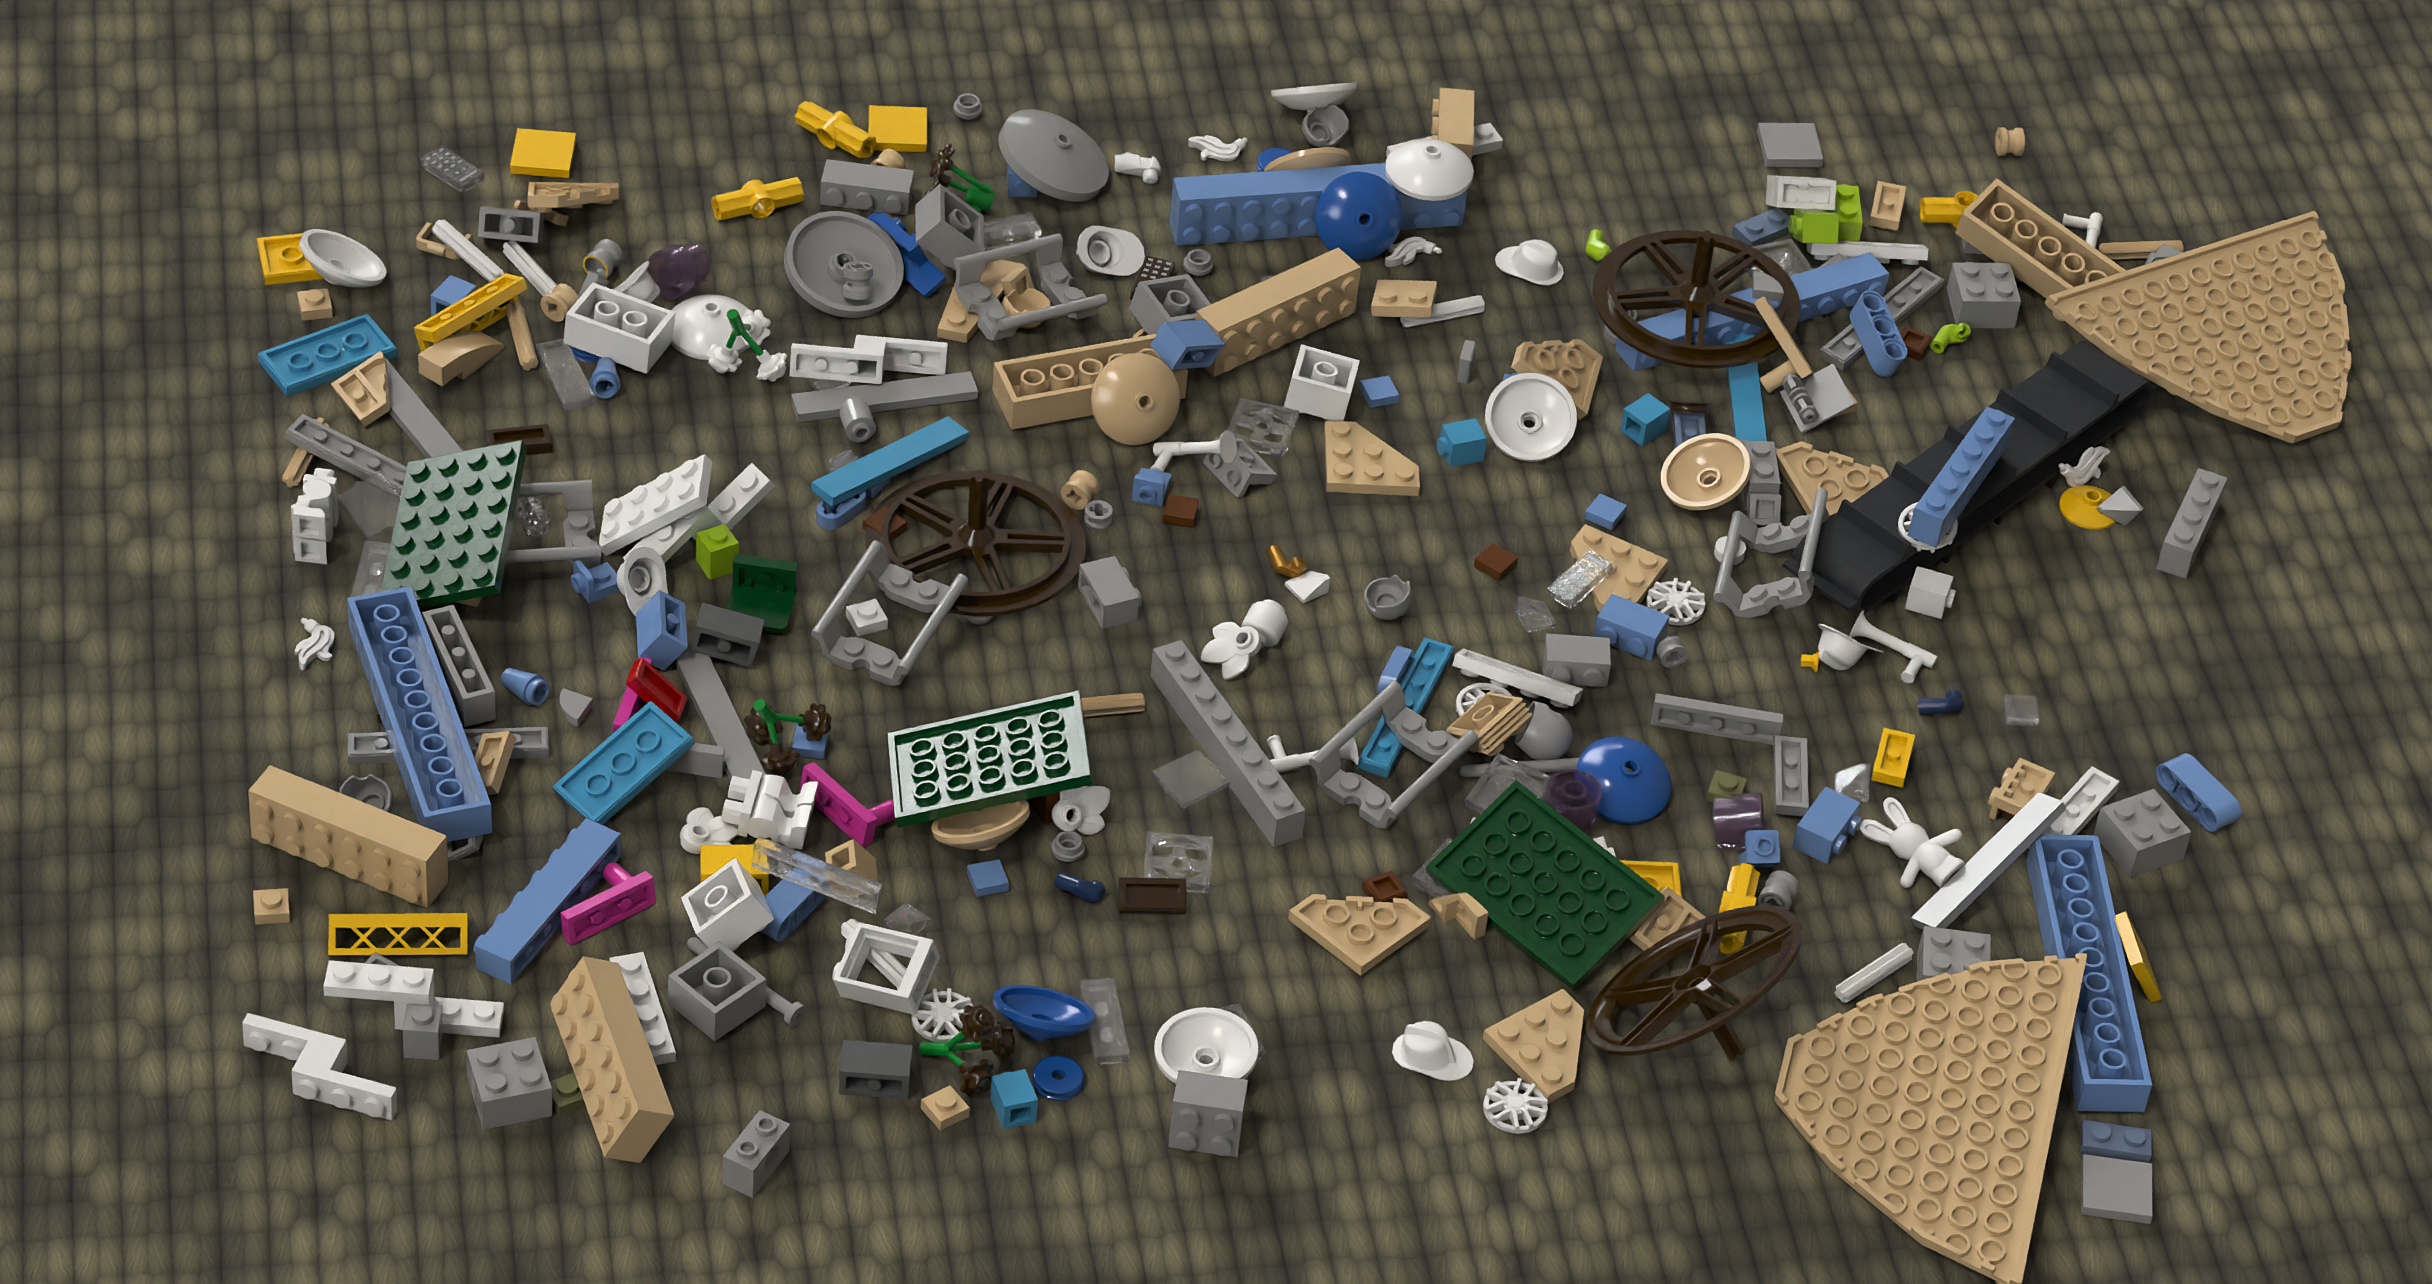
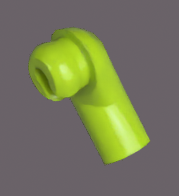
M1597 229L1590 232L1585 250L1590 258L1602 262L1612 250L1609 249V245L1603 242V232Z
M1966 323L1944 325L1933 339L1930 347L1935 353H1942L1947 345L1966 341L1967 337L1971 334V329Z

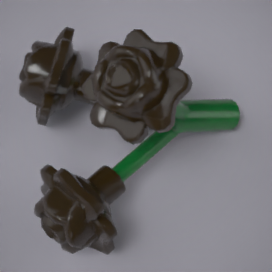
M757 699L750 710L751 715L744 718L747 726L746 734L749 738L755 737L754 740L758 744L770 741L771 751L763 756L760 763L766 767V770H771L776 775L791 771L794 763H796V759L800 757L799 752H795L793 748L783 747L782 740L778 739L777 734L783 731L780 721L797 723L798 726L803 727V732L806 733L808 741H821L822 736L831 730L832 720L830 714L826 712L824 704L817 705L812 703L810 710L799 716L781 714L778 711L773 712L772 707L763 699Z
M980 1004L975 1007L970 1005L964 1007V1013L959 1016L963 1024L961 1032L948 1042H921L919 1046L921 1056H947L959 1067V1072L963 1074L960 1091L968 1096L973 1095L975 1092L980 1094L990 1089L994 1064L988 1062L985 1058L978 1063L971 1064L969 1061L960 1059L955 1054V1051L980 1048L981 1051L992 1050L993 1054L998 1056L1001 1064L1006 1062L1005 1057L1015 1051L1013 1029H1004L1000 1021H997L994 1025L995 1021L992 1013ZM965 1037L972 1038V1040L974 1041L969 1043L957 1044Z

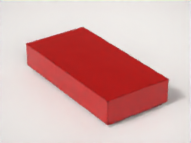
M642 657L634 661L626 685L646 703L652 701L673 721H679L688 698Z

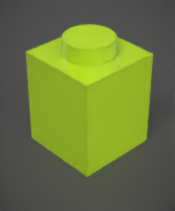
M726 524L697 532L696 561L709 580L733 573V559L735 554H739V542Z

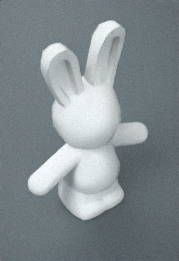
M1892 797L1886 798L1883 802L1885 814L1897 829L1893 831L1875 820L1868 819L1863 820L1860 824L1862 834L1870 840L1890 846L1899 858L1909 860L1900 880V884L1904 888H1909L1913 885L1921 869L1941 889L1965 865L1963 860L1954 857L1944 849V847L1959 841L1962 837V832L1955 828L1929 840L1924 828L1910 821L1904 808L1896 799Z

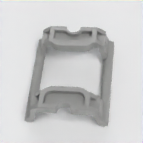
M1061 234L1049 235L955 258L956 281L954 286L958 299L968 312H975L979 315L977 325L987 339L998 340L1014 336L1016 330L1021 326L1065 315L1076 320L1097 315L1099 307L1107 305L1105 294L1086 297L1082 290L1071 287L1073 278L1061 263L1063 246ZM1036 251V266L1038 267L1041 279L1040 285L1054 306L1009 317L994 293L979 282L985 263Z
M592 480L521 484L518 497L562 494L567 509V518L563 522L565 547L510 550L507 553L505 564L568 560L573 564L574 561L580 560L586 568L600 565L601 545H598L597 541L591 540V538L595 537Z
M1823 488L1817 489L1812 513L1794 518L1789 526H1783L1780 522L1758 528L1743 512H1733L1713 599L1716 602L1726 604L1735 616L1748 619L1768 614L1771 608L1777 605H1783L1785 609L1805 604L1813 592L1815 578L1812 574V567L1821 525L1829 517V512L1826 508L1828 491ZM1806 536L1798 578L1786 577L1780 581L1756 585L1745 594H1743L1742 590L1731 578L1739 539L1747 544L1749 549L1767 553H1778L1796 548Z
M874 540L812 630L811 635L818 640L822 649V655L833 664L851 671L858 667H865L869 669L871 679L889 686L900 685L969 580L965 575L958 574L951 586L932 579L918 583L913 580V572L889 563L882 543ZM866 573L871 577V581L882 591H885L886 596L891 600L921 612H933L902 660L898 659L894 651L863 638H846L841 636L838 615Z
M1392 681L1309 759V763L1315 769L1317 784L1326 795L1343 806L1347 804L1358 805L1361 818L1376 828L1387 829L1425 789L1469 750V747L1478 740V735L1473 730H1468L1458 740L1444 730L1428 731L1426 729L1427 720L1406 707L1401 685L1396 681ZM1379 711L1384 717V722L1395 733L1398 742L1423 759L1434 763L1393 803L1390 796L1384 790L1361 775L1352 772L1346 773L1340 769V748Z

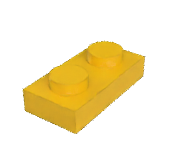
M1888 728L1883 729L1872 772V781L1903 788L1915 735Z

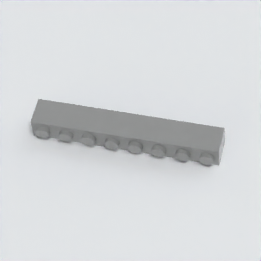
M1179 640L1154 648L1150 677L1271 845L1276 847L1302 838L1306 810L1183 641Z

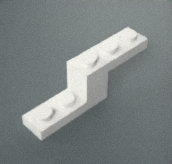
M856 335L854 349L792 343L789 376L882 384L884 370L945 375L948 343Z
M751 463L708 506L705 505L644 536L623 559L626 560L628 554L635 548L646 546L658 552L665 563L691 537L696 541L697 532L724 523L731 530L775 485Z
M329 960L323 986L324 996L394 1001L395 1029L403 1030L407 1004L442 1006L443 1033L500 1037L504 1002L435 997L434 969Z
M247 1013L242 1022L244 1046L256 1051L283 1056L289 1060H297L292 1069L293 1094L306 1099H314L332 1104L339 1108L362 1112L372 1117L393 1120L397 1112L396 1087L342 1073L348 1063L346 1039Z

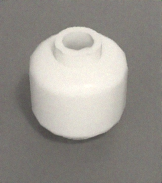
M1272 600L1258 601L1251 605L1241 627L1251 626L1259 632L1261 648L1264 646L1273 647L1280 641L1288 625V618L1285 614V609L1279 603Z

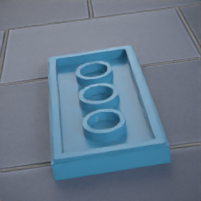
M367 313L258 353V362L286 397L342 377L379 351L383 353L387 360L397 357V348Z
M650 701L553 785L552 788L581 817L603 825L695 744V741L690 734Z

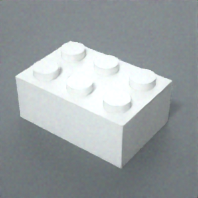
M592 282L566 314L563 343L602 358H611L616 363L647 374L673 340L676 312Z

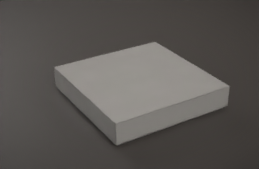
M1758 123L1757 134L1766 167H1822L1824 159L1814 123Z
M2083 1154L2081 1160V1215L2150 1224L2153 1216L2152 1164Z

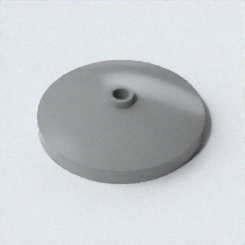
M1021 110L1010 115L999 132V147L1008 165L1026 183L1046 195L1065 201H1087L1097 196L1107 182L1109 168L1100 147L1086 132L1065 118L1041 110Z
M827 211L812 215L803 220L793 230L785 248L784 265L793 288L809 304L831 315L859 318L875 314L886 308L893 301L903 280V260L893 239L880 226L857 214L843 211ZM859 261L873 265V276L869 282L873 286V296L871 298L854 300L843 296V285L846 283V278L843 276L844 264Z

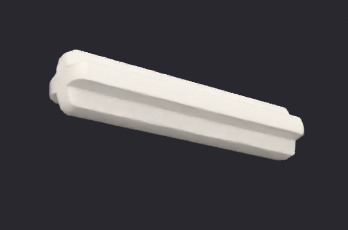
M438 220L435 223L432 232L489 283L504 274L502 269L446 220Z
M510 240L503 244V253L542 296L552 293L553 288L557 286L556 283L517 241Z
M1476 295L1434 304L1431 318L1400 317V321L1403 327L1409 328L1478 314L1484 311L1485 302L1482 296Z
M850 919L842 924L841 934L846 939L851 933H854L858 921ZM870 948L866 958L891 983L899 988L907 969L891 953Z
M1901 943L1836 986V998H1839L1842 1003H1847L1911 961L1913 955L1912 948H1909L1906 943Z

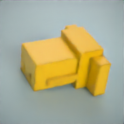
M1819 652L1813 653V655L1802 654L1801 666L1812 667L1814 672H1818V666L1821 665Z

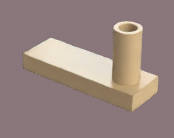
M1763 296L1753 302L1789 358L1788 361L1759 378L1766 391L1771 393L1782 386L1784 377L1789 373L1799 375L1801 379L1814 374L1767 297Z

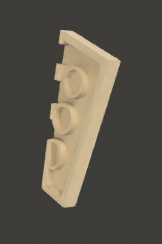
M1006 260L985 263L979 282L982 286L990 289L999 300L1005 294L1001 280L1017 266H1025V264ZM955 286L952 289L938 325L937 337L967 343L979 328L977 325L979 315L966 310L958 299Z

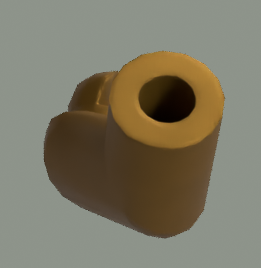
M1272 545L1266 550L1268 559L1276 573L1296 578L1301 576L1307 569V563L1302 558L1294 557L1291 561L1286 560L1279 545Z

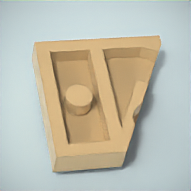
M381 351L331 383L334 391L364 428L390 411L387 361Z
M1667 886L1661 890L1665 897V902L1629 939L1645 951L1668 935L1706 917Z

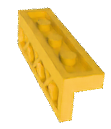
M505 273L413 327L421 352L430 347L429 342L437 343L453 336L452 333L461 329L459 333L481 331L507 316L506 306L513 304L514 301L520 302L518 294L528 289L525 278ZM509 300V303L501 308L498 307L499 305ZM483 316V319L475 321L479 317Z
M468 913L329 914L328 955H373L375 952L379 955H468ZM336 928H351L360 939L351 948H336ZM357 928L370 929L363 935ZM376 928H386L395 937L386 948H376L367 939ZM392 928L405 929L398 935ZM410 928H421L430 938L420 948H411L401 937ZM427 928L439 929L434 934H432ZM445 928H460V948H446L436 937ZM364 941L370 948L357 947ZM399 941L405 948L391 947ZM434 941L440 948L426 947Z

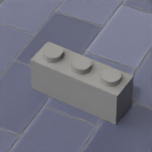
M826 159L821 179L820 204L908 216L913 196L914 170Z

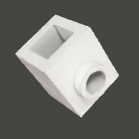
M1917 566L1910 585L1905 609L1942 619L1945 607L1951 608L1955 598L1956 590L1951 589L1954 576Z

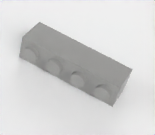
M2198 468L2163 542L2156 569L2186 579L2220 506L2227 482L2226 477Z
M450 605L422 612L426 629L463 726L467 727L495 720V690L455 606Z

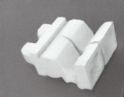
M316 468L313 475L305 474L303 478V495L298 496L296 504L291 505L295 561L327 564L326 542L331 541L333 527H337L338 524L337 478H334L333 470Z
M752 770L750 779L732 776L728 798L744 802L726 799L721 821L738 825L737 835L747 837V834L759 839L770 837L772 843H782L789 850L793 848L802 849L815 803L818 782L803 784L801 793L795 795L792 794L785 778L781 776H762V772Z

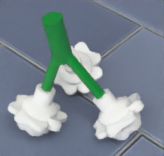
M730 309L726 315L732 327L731 335L728 341L724 342L720 347L714 344L711 345L710 350L705 354L706 358L709 359V365L718 373L735 372L737 366L741 365L742 360L738 358L739 353L734 351L735 346L733 344L736 337L740 336L744 344L750 345L757 353L756 358L761 363L756 377L758 380L768 379L774 382L777 378L782 377L787 369L785 366L787 354L777 353L770 355L766 350H762L759 347L763 339L771 334V331L767 328L770 326L771 321L764 317L761 310H756L754 313L752 310H746L744 315L740 317L736 309Z

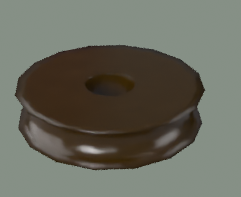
M1668 400L1671 404L1670 411L1711 413L1707 410V406L1712 403Z

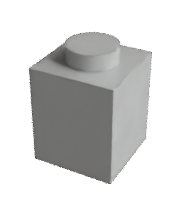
M407 1004L403 1024L404 1058L439 1060L443 1036L442 1006Z

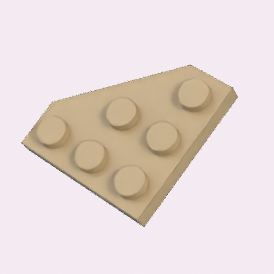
M529 182L528 207H534V212H552V208L559 207L582 208L583 204L587 203L611 204L613 200L619 199V183Z
M1574 339L1569 343H1562L1561 340L1544 341L1541 344H1534L1533 341L1524 342L1517 347L1511 367L1518 374L1539 373L1558 381L1571 395L1576 407L1577 419L1580 421L1588 414L1603 356L1581 339Z
M1325 420L1326 492L1419 496L1420 480L1418 465L1356 422Z
M1802 441L1776 450L1778 468L1807 515L1812 513L1815 494L1819 488L1828 491L1826 508L1829 512V519L1837 514L1844 499L1852 503L1889 477L1883 467L1872 464L1870 468L1855 463L1854 458L1833 451L1827 454L1812 449L1813 445Z
M1586 524L1571 541L1570 553L1573 559H1577L1580 572L1584 574L1582 578L1587 576L1591 579L1588 583H1584L1587 589H1591L1594 596V604L1599 612L1611 594L1641 604L1647 596L1649 589L1655 585L1667 569L1668 559ZM1590 553L1607 565L1602 568L1584 556ZM1581 563H1589V565L1582 569ZM1593 566L1595 572H1587V570Z
M1312 894L1289 910L1288 920L1361 976L1430 927L1431 917L1408 899L1393 898V903L1373 902V897L1346 896V900L1326 899V895Z
M1561 989L1485 1029L1483 1040L1525 1083L1530 1085L1534 1083L1536 1085L1535 1088L1547 1098V1104L1574 1090L1584 1009L1564 989Z

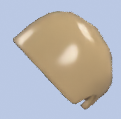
M1029 288L1023 294H1018L1017 289H1013L1003 298L1002 306L1009 317L1051 307V302L1043 293L1036 289ZM1044 321L1021 326L1020 328L1032 329L1038 327Z

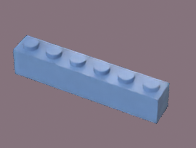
M1988 406L1985 408L1915 506L1907 536L1937 548L2007 448L2015 421L2014 417Z
M587 818L577 829H572L566 842L559 850L555 849L552 852L547 864L541 871L537 870L527 887L514 896L507 910L497 915L493 926L487 933L478 937L473 949L476 957V969L511 985L562 926L560 913L581 903L603 878L604 868L621 857V833Z

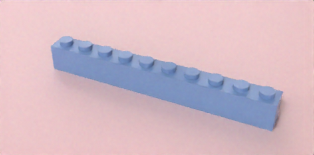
M1869 252L1789 276L1797 289L1800 300V317L1798 322L1853 306L1862 293L1868 290L1885 296L1889 272ZM1752 288L1729 294L1751 303L1758 300V298H1752ZM1769 300L1774 310L1779 312L1780 302ZM1683 308L1637 322L1657 335L1685 343L1686 310ZM1709 311L1706 312L1703 346L1725 345V343L1732 341L1737 334L1744 332L1746 336L1751 334L1757 335L1765 330V328ZM1692 315V345H1697L1700 319L1698 315ZM1617 337L1615 350L1633 372L1665 363L1635 350Z

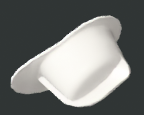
M1091 226L1084 229L1078 239L1076 255H1079L1082 265L1092 272L1129 276L1137 272L1143 265L1145 258L1144 247L1140 240L1130 232L1103 226Z
M1534 239L1522 242L1519 246L1502 249L1495 258L1496 266L1501 271L1538 285L1549 286L1556 284L1562 279L1564 274L1563 267L1558 261L1556 249L1543 240Z
M649 261L639 266L623 283L613 289L651 303L660 293L659 287L646 270L650 264Z
M646 546L638 547L631 551L617 571L616 581L620 592L626 597L630 610L636 616V613L659 590L668 594L665 564L660 554L653 548Z
M1818 624V627L1822 629L1818 644L1819 659L1834 669L1846 670L1852 667L1869 648L1884 652L1861 644L1834 628Z
M1421 1021L1413 1025H1407L1405 1033L1399 1036L1393 1044L1392 1054L1397 1063L1404 1068L1436 1079L1457 1081L1468 1076L1473 1068L1474 1060L1466 1046L1455 1039L1449 1038L1445 1029L1432 1021Z

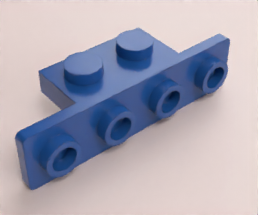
M874 212L867 218L885 230L893 239L902 256L904 265L903 278L924 298L929 297L947 280L946 276L928 260L919 244L916 243V234L912 233L909 236L906 233L907 228L897 217L891 219L884 212L880 215Z

